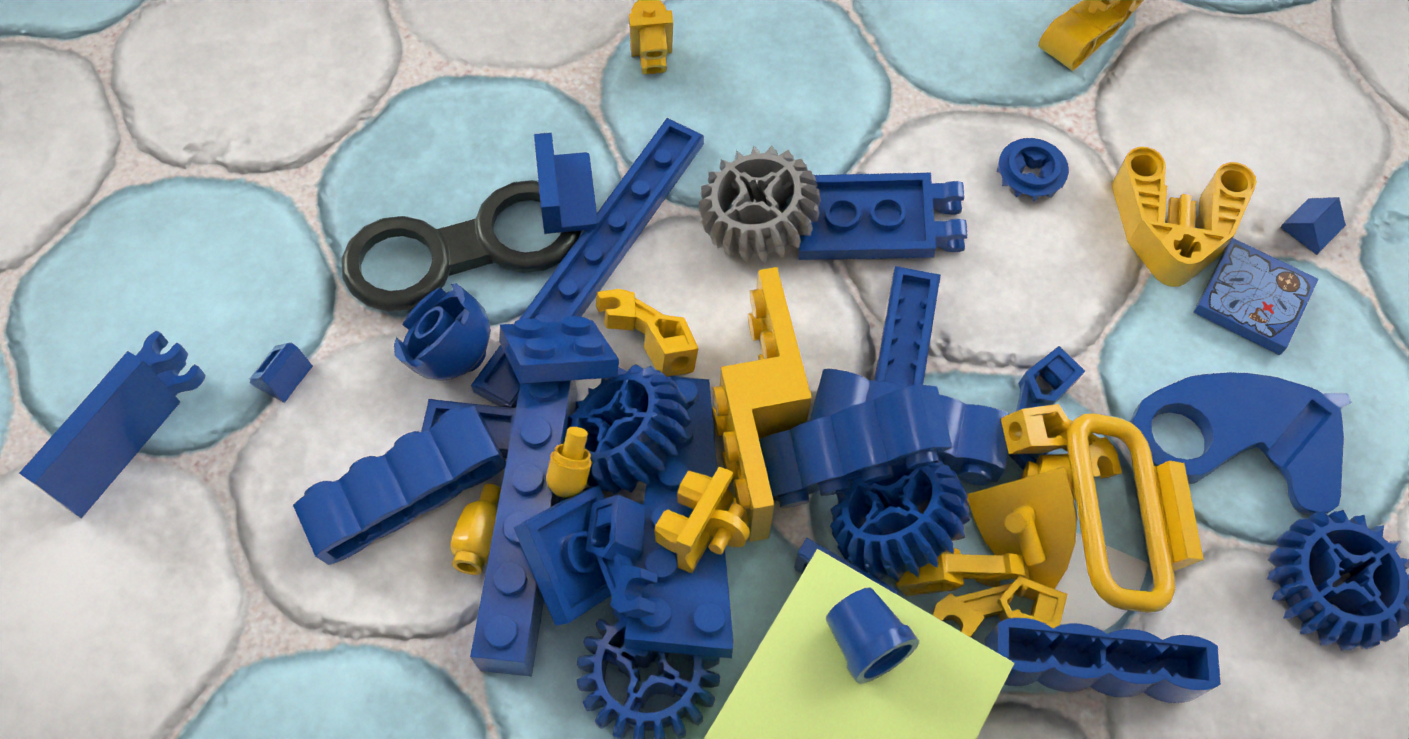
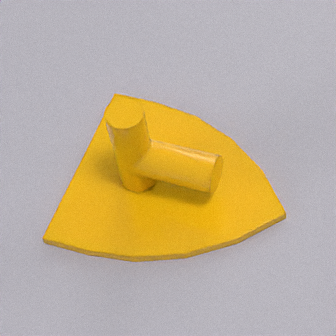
M1065 467L968 493L967 499L973 518L984 542L995 555L1007 553L1022 555L1026 566H1028L1030 580L1055 589L1068 569L1076 544L1077 512Z

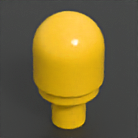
M569 427L564 444L557 445L551 453L546 480L550 490L557 496L563 498L573 497L581 493L587 484L592 462L590 452L585 449L588 432L583 428Z

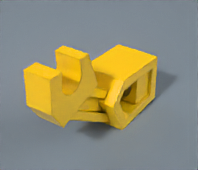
M622 289L597 292L596 308L598 312L605 311V327L607 329L634 331L635 328L645 334L643 348L656 370L663 373L666 377L694 372L699 348L685 318L662 314L635 298L634 292Z
M1059 404L1021 409L1001 418L1009 454H1041L1060 448L1068 452L1067 432L1072 420L1067 418ZM1090 433L1088 435V444L1094 478L1099 476L1100 479L1110 478L1122 474L1115 447L1106 436L1099 438Z
M953 548L954 554L942 553L937 557L938 568L931 564L921 567L919 578L907 571L899 582L896 581V587L906 596L954 591L964 585L963 579H975L976 582L997 587L1001 586V580H1016L1019 576L1029 580L1030 578L1028 566H1026L1022 555L1012 553L1003 555L961 554L959 549Z
M1019 576L1013 583L957 597L949 593L935 605L932 615L941 621L953 620L957 622L960 632L969 637H972L984 618L998 615L1000 621L1010 618H1029L1055 628L1060 626L1068 594ZM1015 594L1019 598L1023 596L1034 600L1031 615L1023 614L1018 609L1015 611L1011 610L1009 603Z

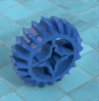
M635 364L628 371L619 367L618 377L601 378L600 385L594 389L588 388L589 394L583 401L575 402L577 411L575 414L568 416V424L570 427H580L588 432L585 449L591 454L592 464L587 485L590 487L600 485L602 491H609L613 495H616L621 489L632 493L639 481L650 485L652 474L657 470L666 472L665 462L670 457L679 456L676 446L688 439L684 428L692 421L687 415L689 405L686 402V398L678 390V385L670 377H666L652 366L643 369Z
M941 461L917 469H907L905 463L892 468L894 476L891 478L863 483L861 477L849 482L851 487L849 491L836 494L838 504L830 509L833 516V522L830 524V527L832 529V536L838 543L837 548L844 559H848L850 563L879 580L888 574L889 577L899 582L907 571L919 578L921 567L931 564L938 568L937 557L942 553L954 554V544L952 541L965 538L963 525L970 521L969 509L967 507L969 503L967 501V493L956 473Z
M1344 510L1334 511L1330 515L1322 511L1312 514L1307 519L1297 520L1289 527V531L1284 532L1278 537L1275 543L1278 548L1271 552L1268 559L1276 568L1269 572L1267 580L1280 585L1281 588L1274 592L1272 600L1286 601L1289 608L1285 611L1283 618L1293 619L1298 617L1302 621L1300 634L1309 635L1317 631L1320 645L1329 646L1337 642L1341 651L1352 650L1358 646L1361 649H1371L1379 645L1380 641L1387 642L1398 636L1400 629L1409 624V574L1406 573V569L1409 568V559L1400 558L1396 552L1401 541L1388 542L1383 538L1384 525L1374 526L1369 529L1367 528L1365 515L1354 516L1349 520ZM1348 572L1352 574L1351 577L1343 581L1344 583L1336 588L1333 587L1332 584L1340 579L1341 576Z
M613 609L615 625L611 626L603 619H598L595 624L603 638L598 639L593 636H586L583 641L584 647L595 655H584L577 659L578 668L585 672H590V674L577 679L578 689L585 692L594 691L583 700L585 710L594 711L603 707L595 719V723L600 729L608 726L616 719L617 722L613 729L614 739H623L629 727L634 728L633 739H645V731L654 730L655 739H666L664 728L672 726L674 734L679 739L686 736V729L681 719L686 717L691 723L699 726L703 722V715L695 704L711 708L715 703V697L702 687L713 688L720 685V675L706 670L718 665L720 657L688 654L694 671L692 681L689 682L680 677L679 671L669 666L667 662L669 652L628 649L624 645L621 649L618 648L625 642L627 617ZM658 655V674H664V676L650 675L647 681H643L640 687L639 669H634V667L647 669ZM608 662L618 666L619 672L630 678V684L626 691L627 698L623 706L611 696L606 688L605 674ZM656 694H666L673 698L676 694L681 696L679 701L664 710L652 713L639 712L640 708H644L649 698Z

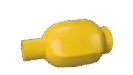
M485 484L483 486L479 500L465 506L455 525L450 541V550L454 556L452 566L462 573L479 575L482 573L483 567L487 566L501 488L495 484Z

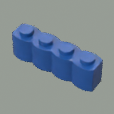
M823 369L810 421L832 415L839 410L856 404L874 400L906 386L886 381H870L863 376L843 370ZM940 395L953 448L937 454L939 461L943 462L944 465H948L951 470L960 475L962 480L968 483L986 485L990 482H998L1005 471L1008 457L1001 418L1010 413L988 406L965 404L957 399Z
M916 384L889 392L874 400L844 408L832 415L814 419L795 426L790 430L759 439L773 500L779 501L780 508L782 509L809 503L808 495L820 491L821 496L849 491L851 489L849 482L861 477L863 483L891 478L894 476L892 468L905 463L907 469L923 468L939 462L937 454L953 448L938 387Z
M474 406L466 408L456 407L442 414L438 423L424 432L414 431L401 436L395 441L394 447L384 455L378 457L367 456L357 460L339 480L333 482L322 481L310 486L304 492V496L293 504V507L315 557L328 565H332L358 553L374 540L401 529L419 515L444 505L458 496L463 490L487 481L505 468L506 461L477 409Z
M1010 618L999 622L985 638L986 647L1014 662L1004 685L1024 686L1038 681L1048 688L1063 692H1075L1091 687L1102 694L1112 697H1132L1144 692L1146 695L1159 701L1184 703L1194 700L1221 685L1218 646L1207 639L1192 635H1176L1162 640L1151 633L1136 629H1123L1106 634L1098 628L1085 624L1070 623L1051 628L1045 623L1034 619Z

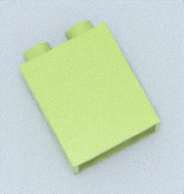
M817 549L704 739H977L1014 662ZM871 587L900 621L912 629L919 639V644L909 657L891 671L870 682L859 684L847 669V661L826 622V616L845 597L863 588Z

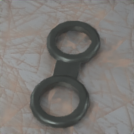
M538 181L512 182L495 190L481 204L477 217L472 220L436 229L424 220L397 216L382 218L364 226L349 240L341 258L342 279L352 296L368 307L388 312L413 309L433 290L439 287L443 288L448 275L489 265L493 262L504 269L522 273L549 269L561 263L578 240L581 231L561 232L560 236L551 245L539 251H516L499 242L494 234L493 227L497 216L506 207L520 201L533 200L540 202ZM404 236L417 239L428 247L432 254V263L428 273L417 284L406 289L389 291L376 288L367 282L362 275L361 264L366 253L376 243L387 238Z

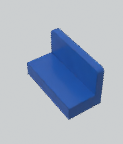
M552 132L534 134L544 234L596 229L598 227L589 153L554 155Z

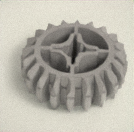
M772 145L765 153H760L753 146L751 154L743 156L736 150L735 160L730 163L721 159L719 166L721 172H709V184L701 186L702 200L699 201V212L703 219L701 221L703 228L710 236L712 243L717 248L723 247L725 253L730 258L740 252L741 258L748 262L754 254H758L759 258L765 263L768 253L774 251L783 258L785 253L784 247L791 245L799 249L801 243L799 235L811 236V231L813 230L811 223L818 221V206H820L821 197L819 189L816 188V178L812 171H808L803 159L794 160V156L791 155L789 150L779 156L777 150ZM793 195L789 206L781 213L780 210L787 205L786 200Z

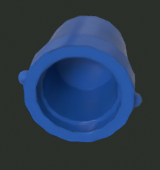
M871 587L863 588L845 597L826 616V622L847 661V669L859 684L870 682L891 671L909 657L919 644V639L912 629L900 621Z

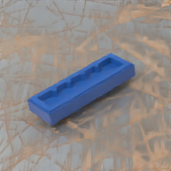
M895 266L874 380L896 383L906 387L924 383L940 274Z

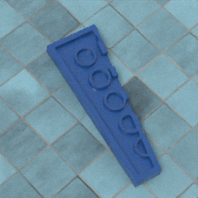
M669 376L678 385V390L685 396L686 402L689 405L687 415L692 422L684 428L688 439L676 446L679 456L670 457L664 464L666 472L657 470L651 476L650 485L646 484L643 504L645 505L643 552L636 560L635 567L658 574L657 583L648 584L641 596L656 602L655 614L637 619L627 617L624 638L625 648L732 659L734 641L725 550L720 555L712 552L707 546L691 574L678 568L677 553L655 542V525L664 511L668 509L689 518L694 510L679 504L677 500V492L686 473L692 471L712 478L717 471L709 379Z

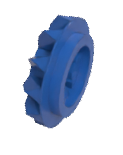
M1023 138L1011 142L1003 149L996 172L1002 176V186L1013 188L1016 197L1025 194L1031 196L1033 201H1036L1041 196L1052 198L1060 188L1064 187L1068 178L1069 167L1063 153L1053 144L1037 138ZM1027 165L1030 169L1041 168L1038 177L1033 173H1023L1025 166Z

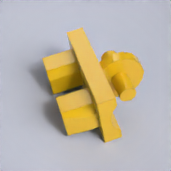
M638 0L634 3L631 14H629L631 57L640 56L642 74L667 72L666 56L667 53H672L673 45L672 10H666L665 5L660 0Z
M719 466L712 478L688 471L680 483L677 500L679 504L694 509L692 514L687 518L667 509L655 525V542L677 553L678 568L692 574L707 546L712 552L721 555L727 545L742 547L750 536L749 527L741 520L745 509L736 503L731 505L733 494L729 491L728 486L733 479L732 471Z

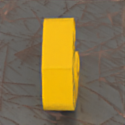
M1082 0L1057 17L1048 26L1040 38L1038 47L1073 71L1110 39L1144 0Z
M1137 147L1127 153L1112 183L1126 239L1158 281L1170 287H1179L1186 284L1214 262L1234 237L1255 190L1256 176L1244 164L1238 162L1222 164L1201 194L1197 218L1196 201H1191V195L1182 194L1180 198H1169L1167 223H1165L1167 196L1165 160L1155 149Z

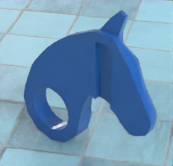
M1236 372L1201 374L1184 378L1155 391L1140 402L1132 415L1130 422L1142 432L1148 441L1154 466L1167 461L1184 463L1188 484H1195L1229 460L1256 447L1264 453L1283 475L1287 482L1288 497L1296 511L1311 516L1322 511L1328 514L1339 506L1344 445L1341 408L1352 403L1347 393L1322 394L1320 391L1309 386L1260 374ZM1175 413L1192 420L1201 430L1204 438L1203 454L1198 458L1187 460L1176 458L1163 451L1156 443L1152 434V419L1159 414Z

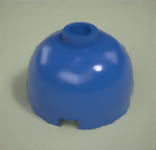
M457 283L451 284L453 290L447 293L439 287L423 298L408 314L402 324L409 330L404 338V342L396 337L394 343L395 357L412 371L426 379L448 381L477 369L486 357V349L491 332L486 311L472 295Z

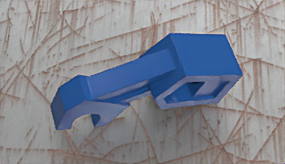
M1058 346L1026 371L1018 382L1021 390L1016 411L1054 405L1080 379L1085 370ZM1039 375L1053 388L1048 395L1041 394V388L1036 382V378ZM1008 453L1022 470H1024L1028 461L1034 463L1037 461L1030 454Z
M617 494L592 503L585 551L593 553L597 557L612 596L610 606L620 614L637 619L655 614L656 602L641 596L648 584L657 583L658 574L633 566L643 552L645 505Z

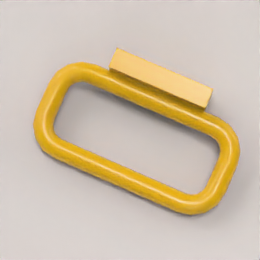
M1096 413L1082 414L1072 421L1068 429L1067 446L1087 572L1091 585L1101 599L1115 608L1145 613L1162 611L1171 603L1175 593L1174 571L1204 560L1185 464L1167 461L1154 466L1148 441L1142 432L1131 422L1118 417ZM1090 433L1119 438L1129 449L1153 576L1152 591L1122 588L1116 584L1111 576L1088 444V435Z

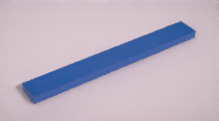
M666 118L597 212L598 227L593 230L583 231L520 319L531 318L541 322H562V319L569 316L582 317L597 296V292L602 289L704 145V135ZM500 345L473 381L471 388L475 394L499 407L516 408L520 383Z

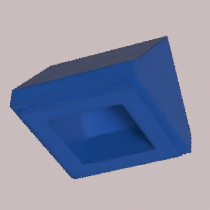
M1308 198L1281 225V228L1317 255L1346 226L1340 198Z
M292 342L277 345L249 378V383L285 403L313 365Z

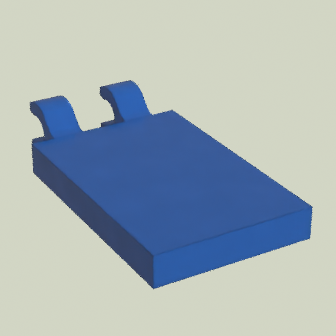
M931 172L814 175L817 182L816 188L819 189L821 197L820 206H818L819 217L817 222L811 223L813 228L811 236L799 235L801 241L799 245V260L934 258L936 246L947 252H961L965 250L964 239H967L966 220L934 221L933 211L934 208L944 214H960L962 212L961 201L964 200L963 182L932 183Z
M159 331L151 333L136 356L129 351L124 354L19 474L66 509L82 518L180 404L176 395L198 388L203 383L206 375L199 366L194 364L186 374L178 376L179 372L187 364L185 361L188 353L182 345L176 342L167 353L160 354L169 342Z

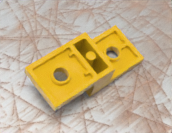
M777 267L758 270L757 288L750 290L752 313H748L749 330L753 341L760 340L763 354H759L756 361L721 367L720 386L712 388L715 407L712 408L714 427L717 436L723 435L725 451L722 452L723 467L733 472L732 480H734L735 497H733L732 504H739L745 509L741 520L749 527V542L769 538L774 511V500L759 439L790 430L807 422L812 399Z

